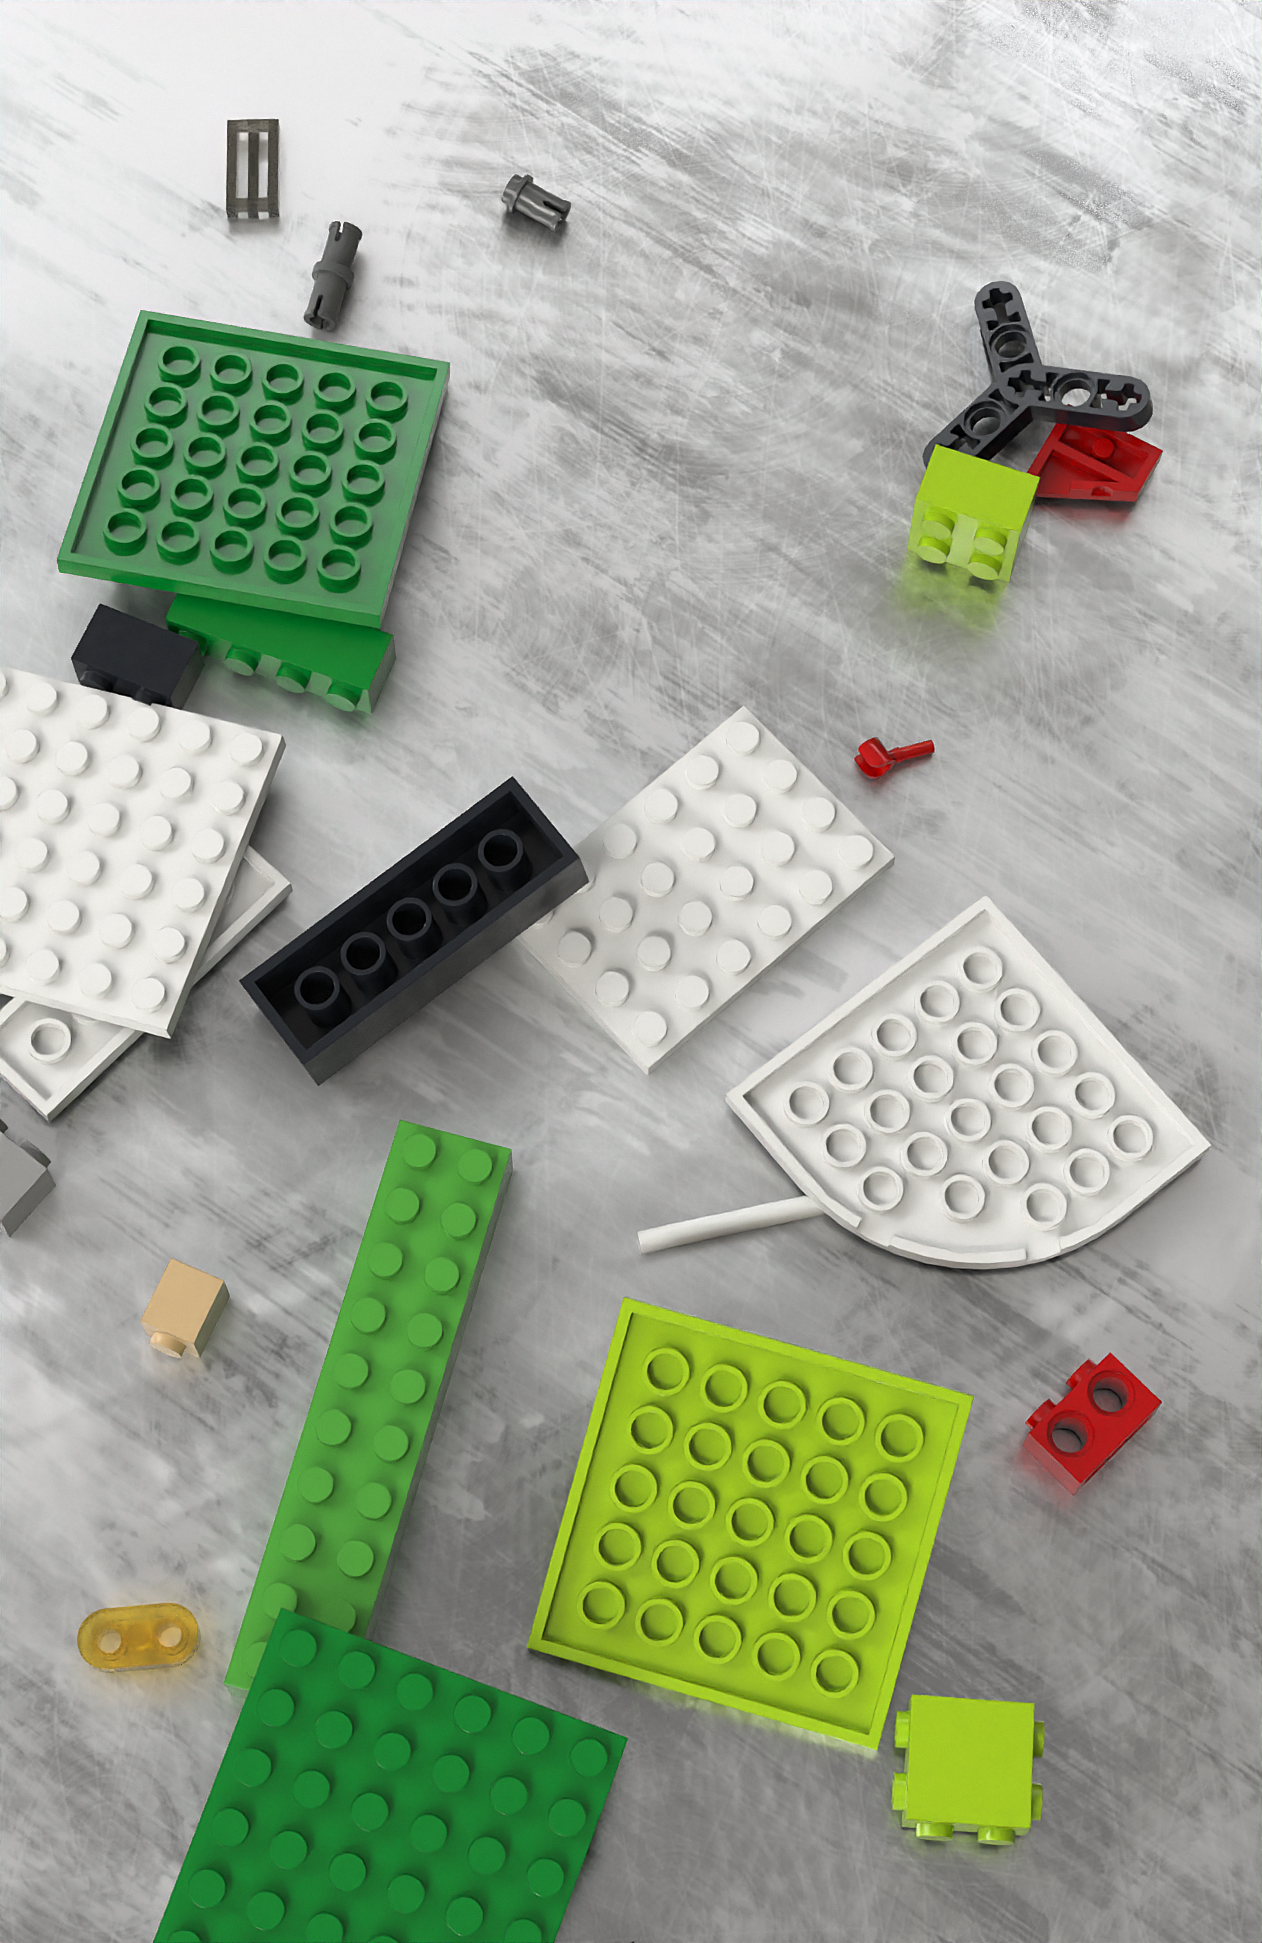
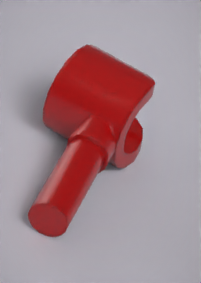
M873 737L859 746L858 751L860 754L854 760L867 777L875 780L888 773L895 764L934 753L935 747L932 740H927L900 748L896 747L888 751L878 737Z

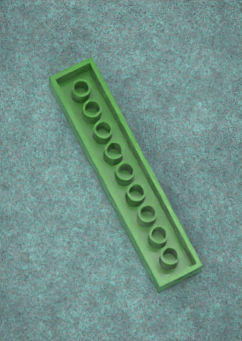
M399 1120L223 1683L231 1695L246 1699L281 1607L372 1641L513 1172L511 1149Z

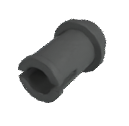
M518 174L513 175L501 199L503 203L508 205V211L512 214L520 211L549 227L555 233L562 227V223L559 222L560 218L564 221L566 220L572 204L534 184L533 177L528 174L524 177Z

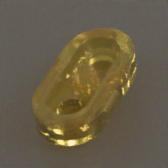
M176 1603L100 1609L90 1614L82 1622L77 1635V1645L81 1656L92 1668L105 1673L180 1666L194 1656L201 1640L200 1627L193 1614L184 1606ZM170 1627L180 1629L181 1639L178 1644L173 1647L161 1645L160 1637L165 1629ZM108 1633H117L121 1636L119 1648L114 1652H103L100 1648L102 1638Z

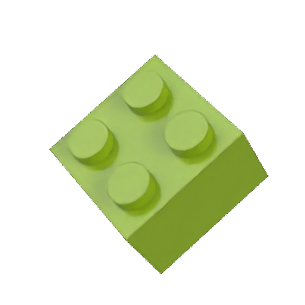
M936 444L915 499L907 550L916 552L919 557L931 563L940 564L947 562L968 569L971 574L981 579H999L1009 582L1029 528L1040 477Z

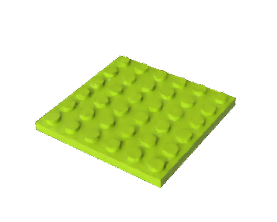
M623 1297L527 1648L877 1750L974 1395L630 1297Z

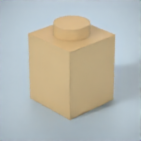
M171 1258L140 1320L147 1336L152 1337L149 1344L157 1350L176 1358H181L184 1351L200 1358L230 1297L225 1281Z

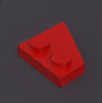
M1056 423L1027 473L1040 477L1036 497L1136 502L1160 462L1163 450L1127 432Z

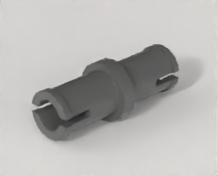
M340 221L330 224L322 259L316 262L313 267L312 278L315 283L303 318L307 324L322 330L324 319L327 320L326 330L336 328L344 293L353 285L355 277L351 269L363 234L357 226L348 222H344L342 233L339 232L341 227Z

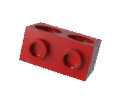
M1111 1352L1098 1365L1090 1358L1085 1361L1065 1383L1072 1390L1057 1405L1050 1398L1047 1399L1025 1422L1031 1431L1028 1433L1022 1446L1073 1496L1155 1415L1162 1403ZM1100 1388L1113 1390L1122 1401V1409L1115 1412L1101 1409L1094 1401L1093 1392ZM1060 1428L1073 1430L1081 1439L1082 1449L1071 1453L1062 1451L1055 1445L1052 1432Z

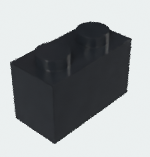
M101 603L98 605L71 657L78 681L82 686L131 697L132 700L149 706L155 703L179 710L183 709L205 666L199 642Z

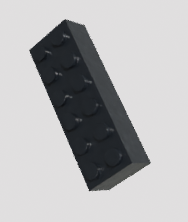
M512 776L240 979L239 982L319 1086L590 881L578 854Z

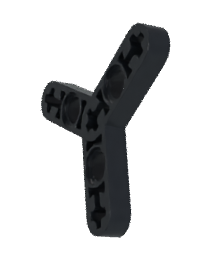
M991 282L977 293L974 305L996 381L928 443L922 457L924 466L927 469L937 444L990 461L1033 420L1119 432H1133L1144 427L1153 415L1150 391L1141 379L1131 376L1042 365L1019 290L1010 282ZM1004 303L1009 322L999 326L994 305ZM1017 340L1026 344L1025 350L1016 357L1005 358L998 354L1000 348L1009 341ZM1026 385H1033L1034 390H1027L1024 397H1017L1016 392H1023ZM1073 389H1084L1090 393L1088 400L1079 406L1070 407L1062 403L1064 395ZM1106 394L1107 399H1101V395ZM1045 396H1049L1050 401L1047 402ZM1128 398L1136 399V403H1130L1127 410H1119V406L1125 405ZM994 417L1001 421L999 428L992 434L978 435L973 432L975 424L983 418ZM961 439L966 440V443L963 446L960 441Z

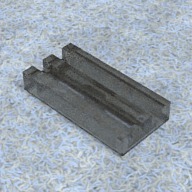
M279 119L227 120L226 212L228 219L238 218V213L248 212V218H259V212H268L269 218L280 217ZM260 132H268L267 197L259 198ZM239 133H248V198H238Z

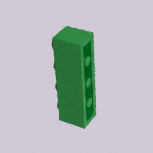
M177 593L165 618L169 631L199 642L203 657L206 655L223 661L228 668L245 676H252L254 673L274 679L280 687L293 693L302 694L308 691L325 697L332 706L348 712L358 709L372 714L396 660L393 635L363 625Z

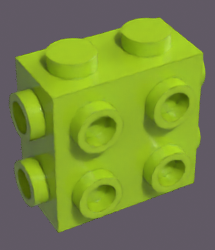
M912 1694L907 1703V1711L897 1710L895 1717L894 1747L905 1748L904 1773L894 1772L891 1805L892 1810L902 1811V1827L916 1828V1838L939 1841L953 1840V1831L978 1832L977 1842L992 1845L1015 1844V1835L1024 1836L1031 1829V1820L1040 1821L1043 1803L1042 1783L1032 1782L1033 1758L1043 1757L1045 1738L1044 1721L1034 1720L1035 1703Z

